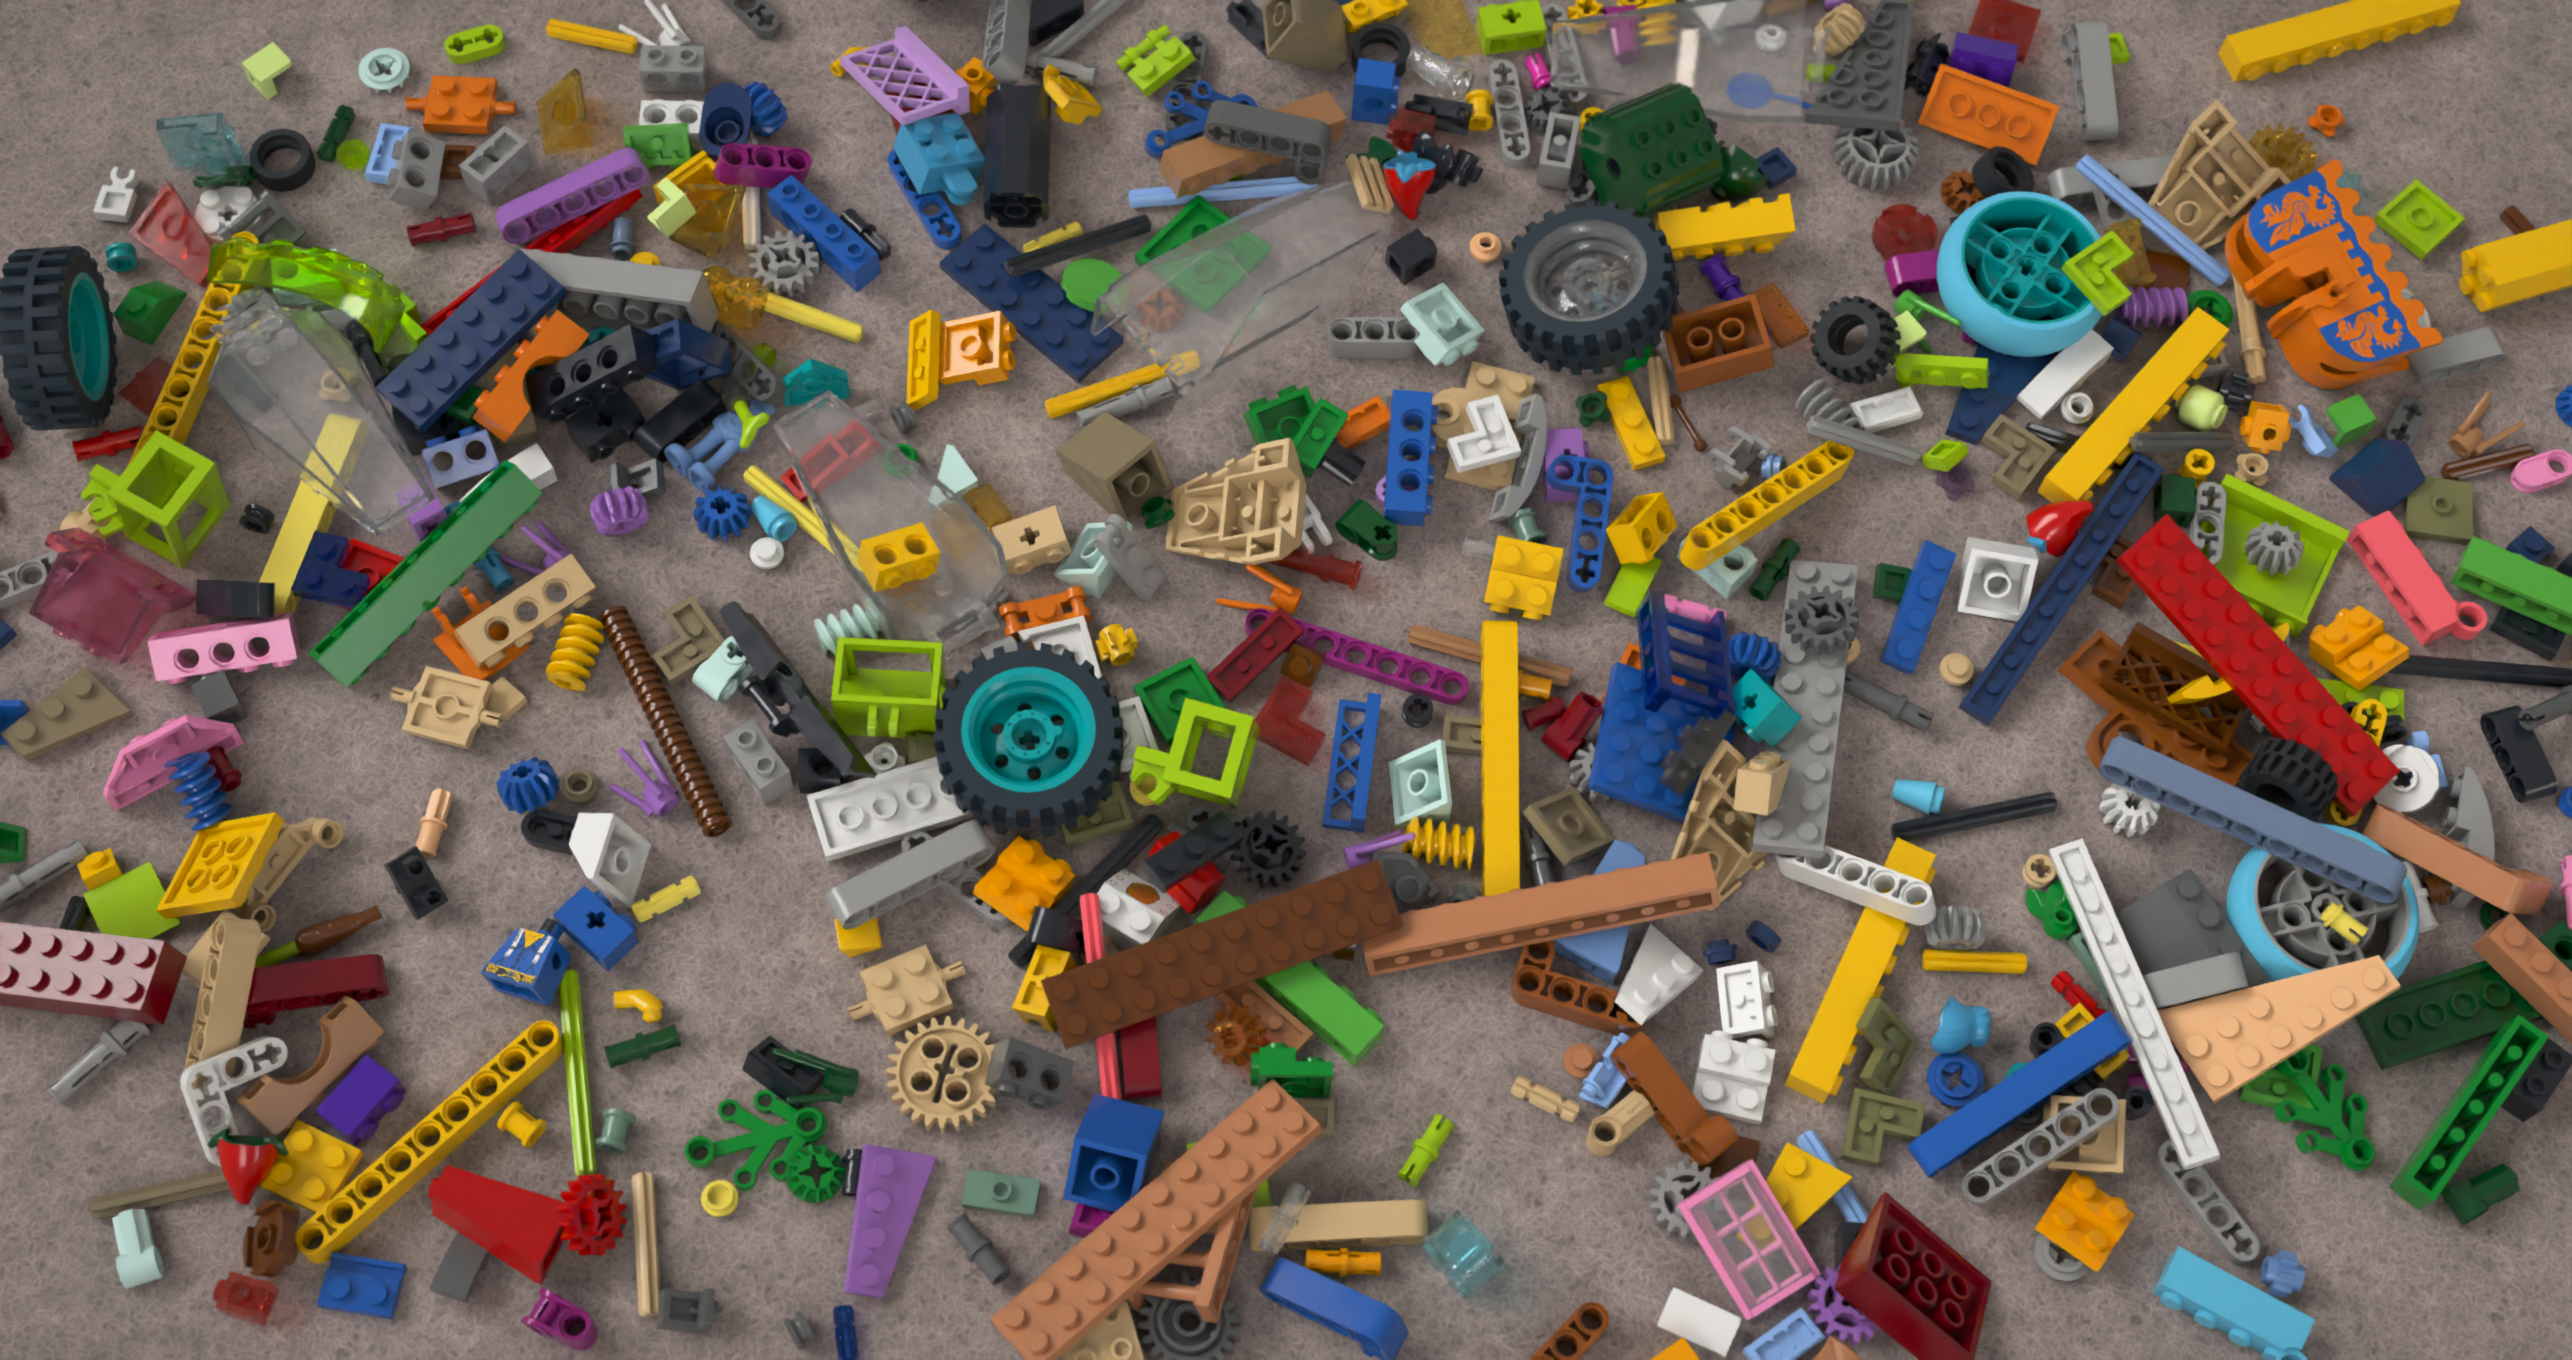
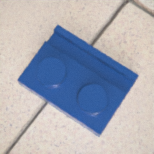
M331 1252V1262L329 1269L327 1268L317 1306L323 1309L393 1320L407 1266L403 1263Z

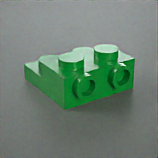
M1292 385L1277 392L1279 397L1268 402L1266 397H1263L1248 404L1250 410L1246 411L1243 417L1256 445L1285 438L1294 440L1315 407L1307 386L1297 390L1296 386Z
M1270 1043L1266 1047H1259V1052L1251 1053L1250 1086H1257V1091L1273 1079L1292 1098H1330L1333 1062H1326L1320 1057H1307L1303 1061H1296V1047H1288L1284 1043Z

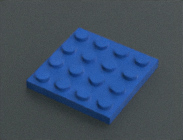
M1616 662L1611 667L1604 703L1605 710L1602 713L1588 789L1683 824L1703 767L1722 739L1728 741L1731 745L1733 744L1736 721L1728 714L1732 708L1726 702L1626 664Z

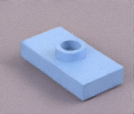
M381 123L365 172L367 182L387 185L391 168L395 167L396 161L391 158L393 146L396 140H402L408 130L414 132L412 127Z
M1801 1307L1744 1348L1742 1353L1748 1360H1796L1820 1343L1825 1336Z

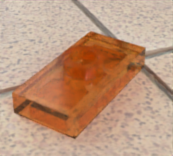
M1774 282L1751 293H1755L1764 324L1771 331V337L1780 349L1808 336V327Z

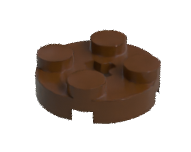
M269 1200L262 1203L256 1209L253 1215L260 1217L255 1227H247L243 1243L245 1266L253 1268L254 1271L250 1272L252 1275L266 1278L276 1276L285 1265L290 1266L295 1262L298 1246L294 1242L296 1226L300 1217L297 1207Z

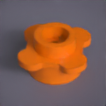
M2320 105L2316 109V114L2308 118L2307 123L2311 128H2317L2325 137H2333L2336 134L2337 127L2343 126L2345 119L2337 107L2333 105Z

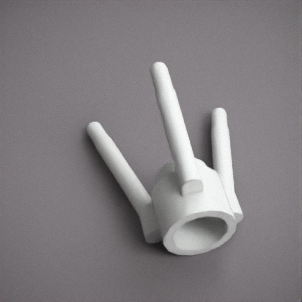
M651 0L644 1L651 13L665 29L659 36L660 45L692 46V41L685 35L667 4H663L662 9L672 27ZM622 24L618 26L622 32L636 36L638 42L643 45H657Z

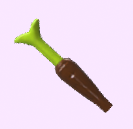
M376 905L361 912L306 927L297 933L295 941L257 956L254 968L273 966L300 953L305 956L319 954L348 938L366 925L381 919L380 909Z

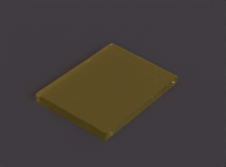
M1406 0L1408 6L1404 8L1425 52L1426 60L1430 65L1482 50L1481 44L1460 0Z

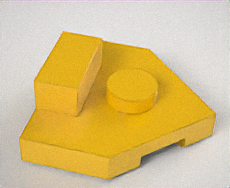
M1048 64L1042 72L1043 88L1058 104L1054 110L1064 122L1081 125L1087 116L1097 117L1103 109L1089 91L1078 82H1072L1067 77L1058 75L1060 70L1054 65Z

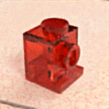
M1399 108L1397 119L1390 120L1387 138L1393 139L1392 146L1399 147L1403 151H1412L1413 142L1421 131L1426 130L1432 137L1434 136L1436 116Z
M230 1271L227 1280L220 1279L213 1293V1300L217 1301L215 1307L222 1314L265 1326L279 1290L271 1281L259 1280ZM246 1289L245 1296L237 1299L240 1290Z

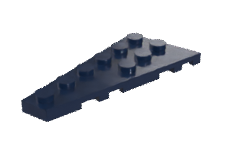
M2046 315L2042 318L2035 319L2033 321H2048L2055 319L2049 315ZM1978 343L1974 358H1988V388L1969 389L1962 387L1945 435L1977 445L1997 417L2003 414L2017 400L2018 395L2050 363L2058 352L2036 357H2019L1994 351Z

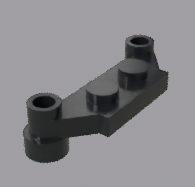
M2049 1022L2040 1023L2035 1027L2030 1035L2029 1049L2035 1059L2061 1042L2062 1035L2059 1028ZM2090 1072L2056 1094L2057 1096L2083 1097L2095 1089L2105 1088L2116 1095L2117 1099L2126 1100V1120L2130 1121L2145 1116L2153 1106V1097L2146 1088L2134 1086L2129 1088L2125 1094H2120Z

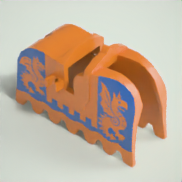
M2337 159L2261 197L2246 215H2243L2232 225L2227 232L2225 241L2226 260L2232 274L2242 287V292L2247 300L2254 299L2259 306L2270 308L2292 299L2293 302L2275 314L2267 322L2266 326L2272 338L2278 339L2283 353L2293 370L2304 381L2321 389H2342L2376 377L2407 370L2410 364L2405 357L2406 355L2439 345L2443 342V337L2437 329L2433 327L2422 328L2418 325V318L2424 314V305L2417 299L2406 300L2402 297L2401 292L2408 285L2407 276L2403 272H2390L2385 268V262L2392 256L2391 248L2384 243L2373 244L2370 242L2369 234L2375 230V221L2370 216H2357L2353 213L2352 209L2359 202L2360 197L2355 189L2340 188L2337 185V179L2343 174L2342 164Z

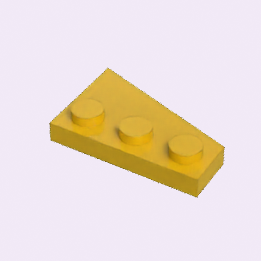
M1787 1142L1766 1183L1794 1230L1797 1231L1815 1212L1826 1205L1840 1189H1843L1851 1182L1853 1177ZM1755 1203L1751 1207L1750 1211L1757 1207ZM1761 1214L1744 1224L1759 1250L1776 1241L1775 1236ZM1738 1231L1735 1239L1747 1245L1740 1231Z

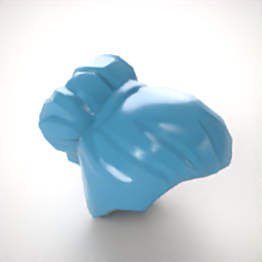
M1950 996L1939 1018L1938 1032L1930 1040L1933 1050L1938 1053H1955L1969 1044L1974 1047L1984 1046L1989 1041L1992 1016L1989 1009L1983 1006H1964L1957 999Z

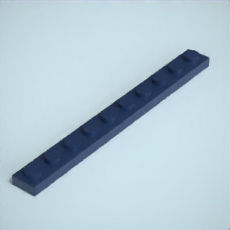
M2138 452L2134 453L1961 702L1959 709L1989 726L2156 484L2165 468Z

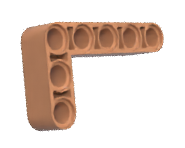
M2377 803L2362 832V835L2373 840L2378 845L2488 903L2513 914L2538 915L2554 886L2551 880L2526 869L2507 868L2383 804Z

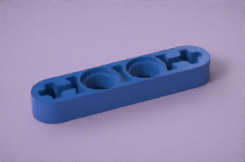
M895 150L891 151L888 155L890 173L934 244L941 249L948 250L958 246L961 241L960 225L939 191L925 194L911 191L908 187L913 182L909 175L906 174L904 167L901 164H897V161L900 159ZM929 205H936L941 209L938 214L933 216L925 214L923 210ZM943 222L948 233L952 232L951 237H947L945 234L941 235L940 223Z

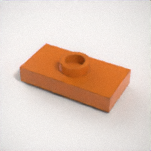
M1377 395L1346 412L1349 416L1336 437L1339 444L1351 450L1389 429L1390 410Z

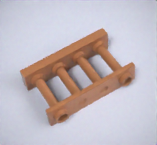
M1165 1161L1163 1171L1173 1162ZM1257 1188L1205 1232L1214 1236L1211 1250H1207L1206 1253L1184 1250L1170 1262L1203 1268L1204 1274L1201 1284L1193 1287L1150 1279L1127 1299L1134 1311H1139L1143 1307L1145 1296L1150 1295L1193 1302L1203 1321L1218 1323Z

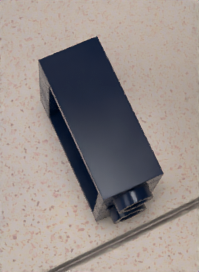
M678 318L646 330L652 337L658 367L657 370L646 375L645 377L679 391L689 388L699 380L708 381L731 372L729 341Z

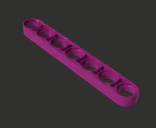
M1263 608L1250 611L1245 620L1247 636L1255 631L1251 627V623L1254 620H1266L1274 612ZM1292 618L1305 632L1299 640L1300 642L1315 650L1314 645L1319 640H1328L1333 644L1334 648L1332 651L1322 653L1327 656L1324 662L1326 665L1414 694H1422L1429 699L1447 705H1458L1467 697L1468 680L1457 671ZM1292 645L1286 650V652L1290 651ZM1353 650H1359L1364 653L1366 659L1362 663L1355 664L1347 659V654ZM1383 661H1392L1397 665L1398 670L1393 674H1385L1379 669V665ZM1423 671L1429 675L1430 681L1427 684L1418 685L1411 679L1412 674ZM1448 682H1456L1460 684L1463 691L1453 696L1447 694L1443 687Z

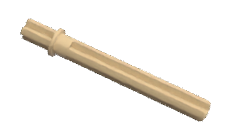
M2232 274L2242 350L2239 354L2240 359L2244 361L2246 374H2249L2248 381L2255 383V385L2258 382L2264 383L2266 381L2263 358L2266 357V349L2262 347L2256 302L2254 299H2246L2242 292V287Z

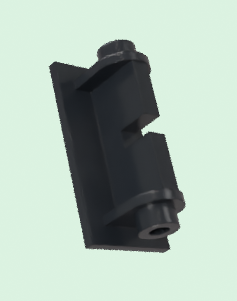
M1242 0L1241 3L1237 4L1231 2L1226 8L1229 17L1227 21L1267 58L1262 10L1251 0Z
M1940 32L1929 40L1923 39L1916 47L1914 54L1917 56L1914 62L1906 69L1904 91L1912 87L1916 90L1915 92L1918 96L1926 97L1929 94L1940 64H1945L1949 56L1948 46L1944 43H1938L1941 36Z
M1414 94L1413 100L1407 101L1405 104V113L1410 114L1408 125L1467 135L1474 104Z

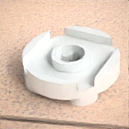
M227 186L203 192L195 212V221L200 233L211 240L213 244L227 247L228 244L220 237L217 231L223 225L225 227L229 226L258 199L247 187ZM230 211L237 213V215L231 217V221H225L224 217H222ZM263 214L243 231L253 234L255 230L262 226Z
M2393 745L2383 749L2384 754L2400 771L2402 770L2404 774L2411 772L2413 777L2410 779L2411 785L2405 788L2403 785L2398 787L2394 785V782L2398 779L2397 775H2395L2373 797L2374 800L2402 814L2415 813L2427 807L2434 800L2435 795L2440 789L2439 770L2432 757L2424 750L2412 746Z

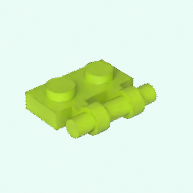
M1165 24L1156 31L1152 29L1145 34L1146 38L1134 48L1132 46L1127 48L1123 52L1124 56L1116 61L1117 66L1122 72L1131 65L1134 66L1126 74L1130 81L1146 97H1149L1196 60L1193 53L1176 36L1166 43L1163 41L1172 34ZM1153 48L1156 49V51H1154L1147 58H1145L1144 60L1142 59V57L1149 51H1151Z

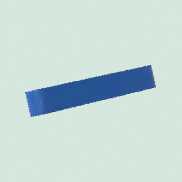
M2108 1011L1916 1138L1907 1146V1149L1927 1177L1931 1178L1939 1173L1937 1169L1940 1171L1946 1169L2051 1099V1095L2058 1094L2124 1050L2133 1042V1039L2115 1015Z

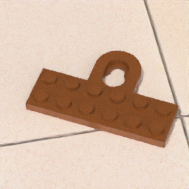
M2101 629L2062 664L2058 671L2109 713L2095 727L2087 740V753L2097 770L2110 741L2118 737L2119 732H2129L2137 736L2143 745L2151 750L2234 787L2240 783V774L2254 755L2235 739L2231 738L2227 748L2221 755L2100 686L2122 648ZM2127 652L2128 658L2132 665L2142 664L2134 656ZM2148 672L2136 673L2141 684L2152 683ZM2126 674L2114 675L2112 678L2124 686L2131 685ZM2166 690L2169 696L2176 692L2175 690ZM2157 691L2145 693L2150 701L2162 703ZM2187 709L2176 710L2180 718L2192 720ZM2198 710L2202 719L2208 718ZM2218 726L2206 727L2210 735L2222 741L2223 736Z

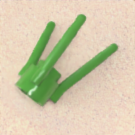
M1909 289L1900 295L1893 308L1898 314L1908 311L1917 322L1928 311L1956 326L1961 325L1959 319L1926 302ZM1924 339L1917 342L1927 354L1932 353V349Z

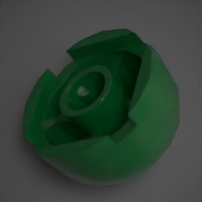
M1719 141L1717 144L1723 156L1722 166L1724 173L1720 176L1721 180L1709 189L1710 193L1721 201L1727 198L1731 201L1739 202L1754 197L1768 182L1769 176L1767 172L1761 176L1757 171L1761 165L1752 156L1734 144L1726 148L1724 147L1725 141Z

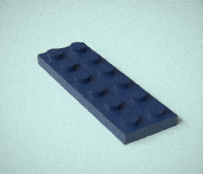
M983 224L939 262L940 269L991 312L1001 311L1008 321L1014 324L1016 332L1079 384L1124 344V337L1092 311L1082 309L1072 303L1066 297L1067 292L1064 289L1062 290V287L1041 269L1014 278L1009 277L1004 267L1005 261L1022 253L989 226Z
M518 249L375 389L422 432H425L568 292L564 286Z

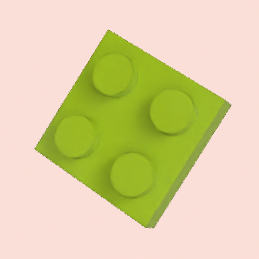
M2417 179L2378 212L2374 218L2377 225L2421 260L2459 228L2465 220V217Z

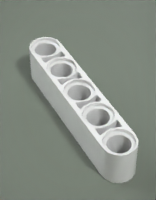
M1826 845L1823 859L1803 856L1787 858L1789 855L1775 854L1780 872L1788 878L1913 925H1926L1935 918L1937 911L1932 889L1922 880ZM1821 866H1828L1824 869H1818ZM1859 877L1855 881H1849L1852 878ZM1885 889H1892L1889 892L1881 893ZM1916 901H1924L1919 905H1913Z

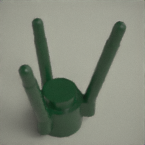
M779 1048L772 1050V1053L776 1056L825 1072L823 1088L829 1089V1093L789 1096L786 1098L787 1103L833 1102L841 1104L843 1096L853 1097L858 1084V1069L840 1066L800 1050H794L793 1053Z

